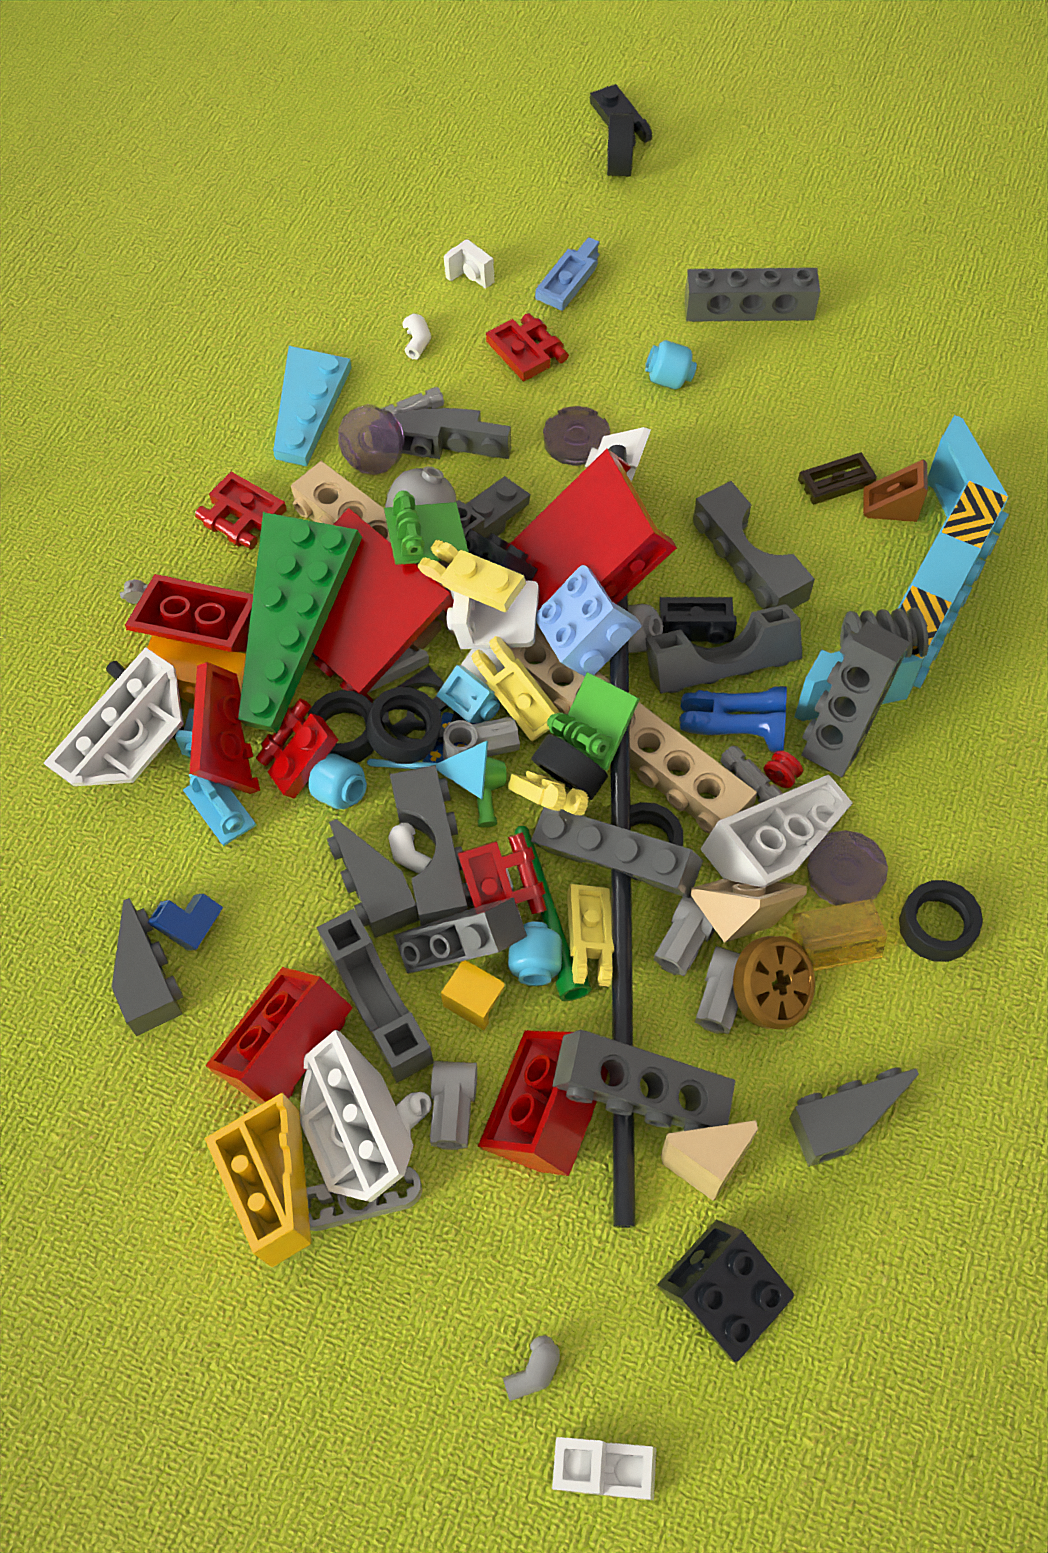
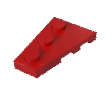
M205 662L197 666L189 774L248 794L260 791L258 777H252L249 759L253 757L251 743H245L242 724L238 719L241 692L237 674Z

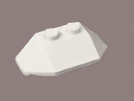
M145 647L46 759L44 764L73 786L133 783L183 725L177 675L174 666Z
M335 1030L304 1056L303 1069L307 1070L301 1091L300 1123L328 1191L372 1202L405 1175L414 1145L382 1075L341 1032Z

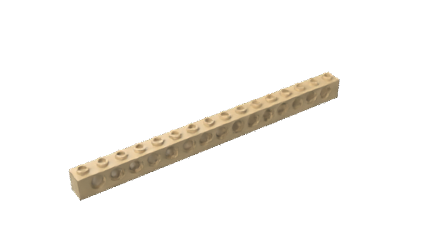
M320 461L291 484L294 497L293 505L302 517H309L314 522L333 525L350 508L390 542L384 508L324 462ZM437 561L446 569L450 565L445 561ZM442 611L437 618L444 623L449 632L455 635L454 630H449L447 614ZM536 624L535 643L532 646L510 649L513 651L515 659L518 658L559 712L568 715L585 676L560 663L542 630ZM535 661H536V662H540V664L534 665V664H530V662H535ZM597 672L594 675L610 683V680L606 678L604 675H602L600 672ZM564 682L568 683L569 685L559 686L557 684ZM638 702L630 720V768L637 773L642 783L650 788L655 787L666 796L668 802L679 811L684 810L696 819L699 827L708 834L712 832L718 821L754 806L757 795L754 789ZM646 747L652 748L655 752L647 753L641 749ZM680 770L685 775L676 776L670 773V771ZM710 793L713 796H715V798L705 799L701 797L699 794Z

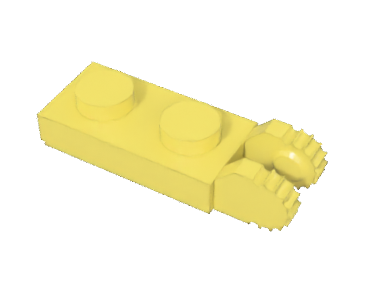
M436 540L430 548L435 556L450 564L446 569L439 562L423 557L418 564V568L423 574L442 583L443 587L502 612H507L526 585L524 575L466 551H458L451 544Z
M495 636L489 642L490 647L504 665V668L497 672L495 664L480 649L472 654L473 663L487 680V686L495 692L494 695L530 741L533 742L549 730L547 725L548 718L552 714L560 712L518 658L515 659L513 651L506 645V642L500 637Z
M527 770L526 776L511 774L508 785L509 790L550 810L560 811V809H563L569 813L582 816L589 802L586 792L572 788L570 792L565 791V783L549 779L548 775Z
M570 884L567 891L570 956H573V982L584 984L588 974L587 958L598 959L597 979L599 986L608 987L612 981V954L614 952L611 930L610 889Z

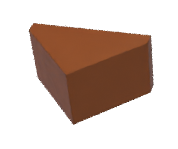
M924 459L863 487V515L873 519L917 522L928 492L927 462Z

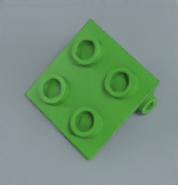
M402 490L395 495L393 507L384 508L395 565L419 563L423 557L442 561L432 553L430 548L436 540L443 541L444 543L447 542L458 551L468 552L456 502L415 505L414 496L408 491Z
M587 672L568 715L564 713L552 714L547 720V725L552 734L569 743L592 759L601 768L608 771L640 698Z

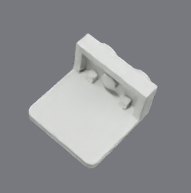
M526 581V585L507 612H502L451 590L454 604L452 608H448L447 625L449 630H454L460 649L491 648L489 642L495 636L503 639L510 648L532 646L535 643L536 616L540 591L538 583Z

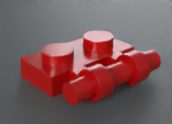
M530 313L522 317V326H519L514 319H511L486 332V342L523 382L550 368V358H555L559 363H564L569 357V353L564 349L563 342L557 336H551L542 320L534 318Z
M231 471L209 493L211 503L215 505L210 510L204 506L198 507L195 517L201 520L207 529L213 532L219 531L228 536V540L236 546L243 545L253 549L257 545L258 538L249 532L254 527L261 531L263 512L282 516L287 509L283 500ZM232 514L239 519L233 524L225 518Z
M299 698L292 708H288L278 733L268 734L261 743L263 748L256 756L257 761L264 766H268L275 758V762L267 772L282 794L294 799L308 782L313 767L325 759L339 741L322 717L311 713L307 719L304 718L312 706L302 698ZM295 732L294 737L286 746V741L289 739L292 733Z
M523 832L508 837L512 852L502 856L497 841L457 853L474 908L513 897L516 906L517 903L528 901L531 914L547 910L543 898L546 891L543 882L537 879L532 860L535 859L532 846L527 847ZM517 866L523 885L515 890H512L506 868Z

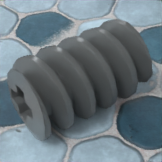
M898 608L893 610L891 615L885 609L877 611L876 615L870 610H865L861 613L860 617L856 612L849 611L843 619L840 634L841 647L851 631L858 633L863 625L869 621L911 643L905 658L911 657L913 646H917L920 657L927 655L928 630L924 616L918 608H911L907 613Z

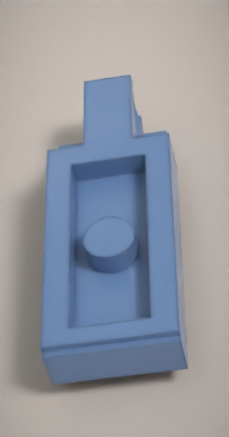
M588 237L578 251L567 249L536 288L535 299L563 311L595 271L598 265L599 241Z

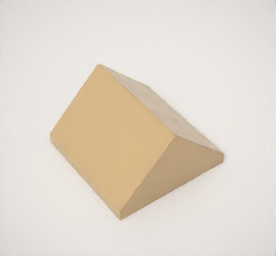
M722 879L692 887L691 897L725 943L774 926L806 895L807 886L778 881L762 888Z
M756 1120L668 1133L661 1154L662 1164L714 1201L747 1153L758 1130Z

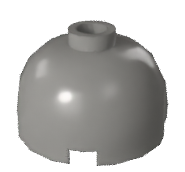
M429 466L424 467V469L416 468L404 471L395 479L388 491L385 508L393 507L395 495L402 490L408 491L414 496L415 505L456 502V493L440 470Z

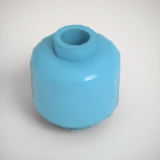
M664 340L658 346L653 345L645 371L649 372L651 382L677 390L683 386L685 381H692L697 363L692 361V351L689 347Z
M328 754L325 759L318 762L311 770L308 786L311 795L315 799L335 809L344 810L357 804L362 799L367 783L363 768L356 762L337 754Z
M536 921L524 924L527 937L509 946L508 967L510 972L518 977L519 982L529 986L546 985L561 970L562 940L557 932L548 928L547 924Z

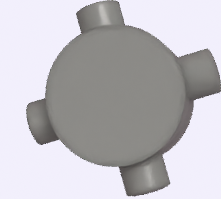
M140 580L126 581L124 591L120 592L121 599L137 604L148 584L146 585Z

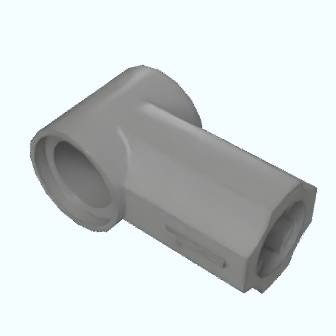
M511 716L477 724H471L464 720L450 723L445 728L443 734L444 759L446 760L485 741H488L487 756L519 750L520 742L515 720ZM457 742L466 743L467 746L457 747L453 744Z
M683 896L673 915L672 926L658 948L654 961L665 971L673 975L685 977L704 941L708 942L715 929L694 899Z
M718 946L715 947L705 981L707 985L695 1023L713 1033L729 1034L738 1010L733 989V975L740 953Z
M434 1061L431 1081V1099L434 1100L430 1132L431 1146L447 1150L468 1148L471 1102H475L477 1063Z

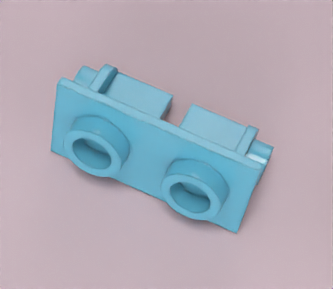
M189 774L191 778L190 785L184 788L183 791L223 846L256 826L254 820L229 787Z

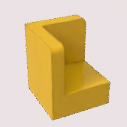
M464 960L441 992L443 1007L485 1030L489 1024L488 1013L503 992L504 982Z

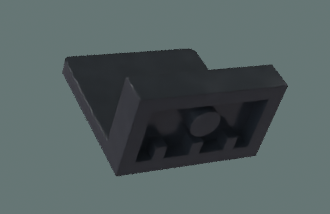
M717 1219L657 1284L667 1298L687 1308L728 1358L734 1362H738L794 1297L792 1290L743 1230Z

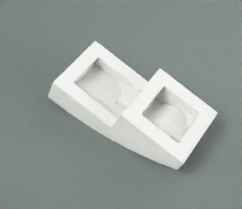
M556 1437L552 1489L654 1500L656 1448L652 1446L606 1443L598 1440Z

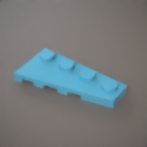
M293 346L288 347L273 448L276 460L302 466L308 465L352 368L349 358Z

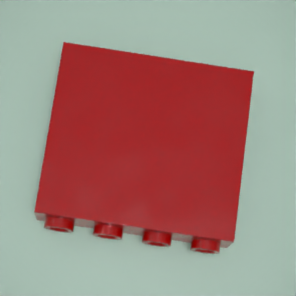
M607 448L510 543L528 554L526 562L538 569L532 581L538 583L540 590L538 610L582 565L592 570L611 601L617 604L677 549L672 538L657 529L626 473L631 469V466Z
M348 508L333 525L357 529L362 539L313 650V653L318 657L314 664L328 677L331 678L336 673L342 678L343 681L339 686L343 690L355 691L360 695H364L372 703L374 700L367 694L370 689L442 611L447 614L448 608L453 607L454 599L451 593L437 581L423 574L415 563L395 565L391 543Z

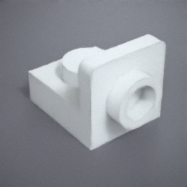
M468 239L450 249L444 255L445 274L448 280L453 281L465 273L470 280H475L485 289L495 282L493 258Z

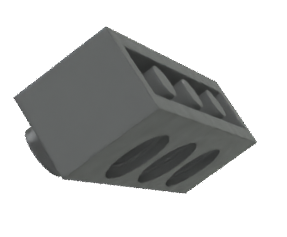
M687 269L684 297L686 322L814 320L820 295L818 269Z
M869 621L863 625L858 633L851 631L840 649V653L844 654L845 657L842 663L838 661L827 679V682L832 684L829 692L827 690L823 692L815 706L814 711L820 714L817 720L814 718L811 720L802 738L807 743L801 756L840 777L844 776L857 758L911 644L910 642Z
M578 1030L563 1036L552 1087L567 1091L566 1097L573 1101L592 1103L593 1100L606 1103V1110L609 1112L627 1116L632 1115V1112L644 1115L645 1122L650 1125L669 1128L672 1124L684 1128L683 1131L728 1125L735 1080L591 1032ZM602 1065L609 1072L610 1080L608 1085L601 1078ZM641 1078L648 1087L647 1097L643 1095L640 1089ZM680 1091L686 1100L685 1108L679 1102Z

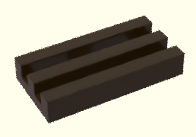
M862 452L801 471L798 477L800 484L805 485L804 491L806 494L811 495L810 501L813 505L861 490L877 480L876 474ZM860 466V468L845 472V470ZM832 475V477L814 482V480Z

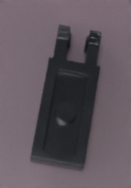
M617 84L590 93V104L608 127L609 114H633L634 132L645 143L652 140L651 127L646 119L641 117ZM635 135L633 136V147L636 145Z

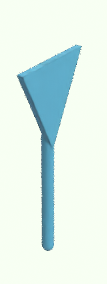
M488 741L439 763L414 762L412 764H398L389 760L369 759L367 764L374 767L419 769L436 765L437 771L480 799H483Z

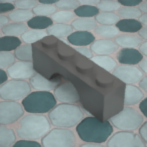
M732 481L696 498L693 523L699 533L707 536L713 544L717 555L720 558H725L730 564L736 578L748 586L761 608L767 609L787 604L793 609L810 599L815 579L794 554L774 555L763 552L754 547L745 537L743 531L748 525L751 503Z
M787 604L751 612L749 621L741 634L731 642L720 647L704 648L697 646L688 640L681 629L645 638L650 678L660 693H675L683 690L685 687L698 684H712L722 678L734 675H749L755 670L771 666L781 667L791 661L802 659L800 618Z
M436 765L390 774L399 823H409L414 829L423 832L432 840L436 847L430 864L411 879L420 925L422 926L467 911V907L472 906L473 902L467 883H462L459 871L462 870L457 853L463 851L462 847L454 848L452 836L458 835L454 812L446 813L444 802L451 801L446 778H438Z
M543 807L531 842L548 853L579 863L587 862L634 877L653 887L687 898L691 897V888L696 883L703 860L692 849L592 818L575 815L562 809L555 811Z
M353 908L318 926L317 930L322 944L396 1083L433 1064L431 1047L411 1011L406 1008L391 983L373 942L355 909Z

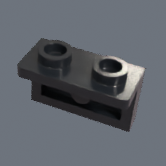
M469 529L465 540L470 554L522 574L526 580L532 581L538 569L526 562L528 554L493 533H490L489 537L486 538L472 529Z
M660 597L659 616L663 625L662 634L681 629L690 642L721 644L734 640L737 617L733 612V597Z

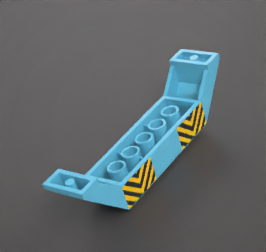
M956 415L952 418L940 440L928 474V486L934 489L947 519L898 607L904 610L905 613L911 608H918L922 612L928 630L927 655L920 657L917 646H913L911 657H904L882 704L907 699L913 686L921 688L930 670L929 667L936 660L947 633H950L960 608L964 606L972 590L970 586L973 585L974 581H977L986 563L984 560L987 559L988 555L990 556L999 536L993 533L1000 534L1009 515L1003 512L1009 498L964 419ZM821 650L805 678L795 718L801 721L818 718L820 713L814 711L823 692L825 690L829 692L832 684L828 683L827 679L838 661L842 663L844 659L840 651L829 653Z

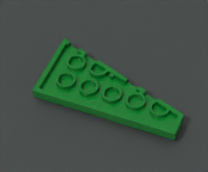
M263 512L238 717L245 726L278 733L361 542L362 536L357 529Z

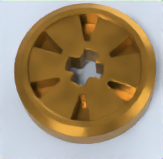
M766 936L755 939L743 949L736 962L733 975L734 995L743 1015L754 1025L766 1029H787L796 1025L805 1017L811 1007L815 994V974L808 954L796 941L783 936ZM777 977V983L774 984L772 987V982L775 981Z

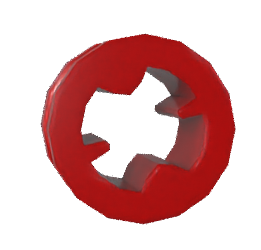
M776 751L772 755V761H768L764 765V772L776 785L783 788H791L795 784V778L802 775L803 767L791 754L785 751Z

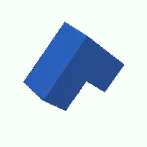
M204 893L194 895L185 910L170 900L161 901L147 923L187 951L197 950L223 907Z

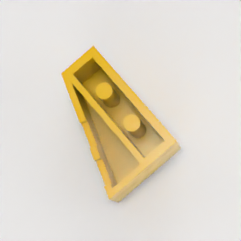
M280 1093L204 1138L253 1254L270 1267L276 1266L312 1244L300 1112L283 1093Z

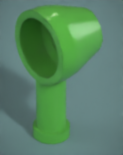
M488 756L486 759L483 799L477 797L479 813L477 821L478 827L481 828L497 825L491 791L505 786L507 780L505 762Z

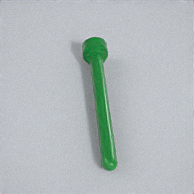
M518 826L514 834L523 832L527 847L532 846L535 856L532 863L538 881L543 882L546 891L543 898L547 910L540 912L543 922L547 924L549 929L557 932L562 940V967L557 975L558 980L555 983L560 999L562 1001H574L583 998L592 990L588 976L584 984L573 982V958L570 956V949L534 843L531 842L530 831L526 826Z

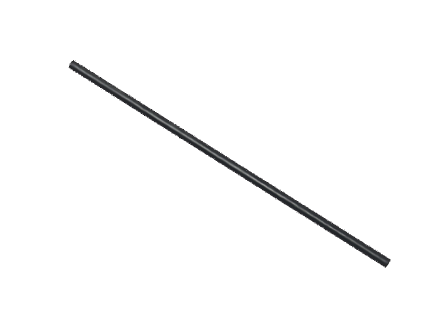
M613 445L609 448L610 451L627 462L625 446ZM628 594L617 603L618 606L628 611ZM629 640L610 658V684L628 693ZM629 722L610 764L611 825L631 831ZM611 869V930L614 944V952L612 954V1040L633 1046L631 876ZM634 1112L629 1116L613 1113V1227L616 1228L636 1227Z

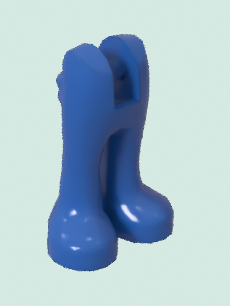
M775 686L767 691L731 694L698 690L695 693L683 694L680 707L684 713L679 717L681 731L699 735L753 734L764 737L769 751L773 753L784 751L787 686ZM732 712H752V713H760V714H728V713H732Z

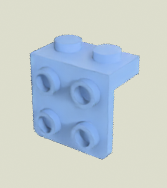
M585 565L580 566L552 597L537 611L536 616L537 624L560 663L583 676L587 672L595 675L642 627L636 616L611 601L592 570Z

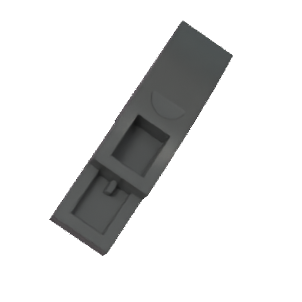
M458 408L422 409L390 415L373 421L371 425L374 448L386 452H397L440 459L443 449L509 459L511 452V426L481 422L479 410Z
M504 476L468 503L464 504L460 500L456 501L464 536H466L469 529L486 538L489 537L490 533L496 536L500 535L505 531L506 521L529 505L531 494Z

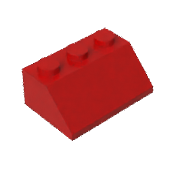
M154 574L128 618L125 627L129 631L223 651L246 652L253 594Z
M282 967L205 1066L261 1105L280 1093H283L290 1099L294 1093L296 1083L307 1070L303 1069L304 1056L333 1031H340L353 1007L320 976Z
M524 1031L479 1141V1148L538 1172L563 1176L570 1175L597 1103L596 1100H593L592 1103L573 1101L566 1097L567 1091L552 1087L563 1036L572 1032ZM602 1065L601 1078L605 1083L608 1070Z

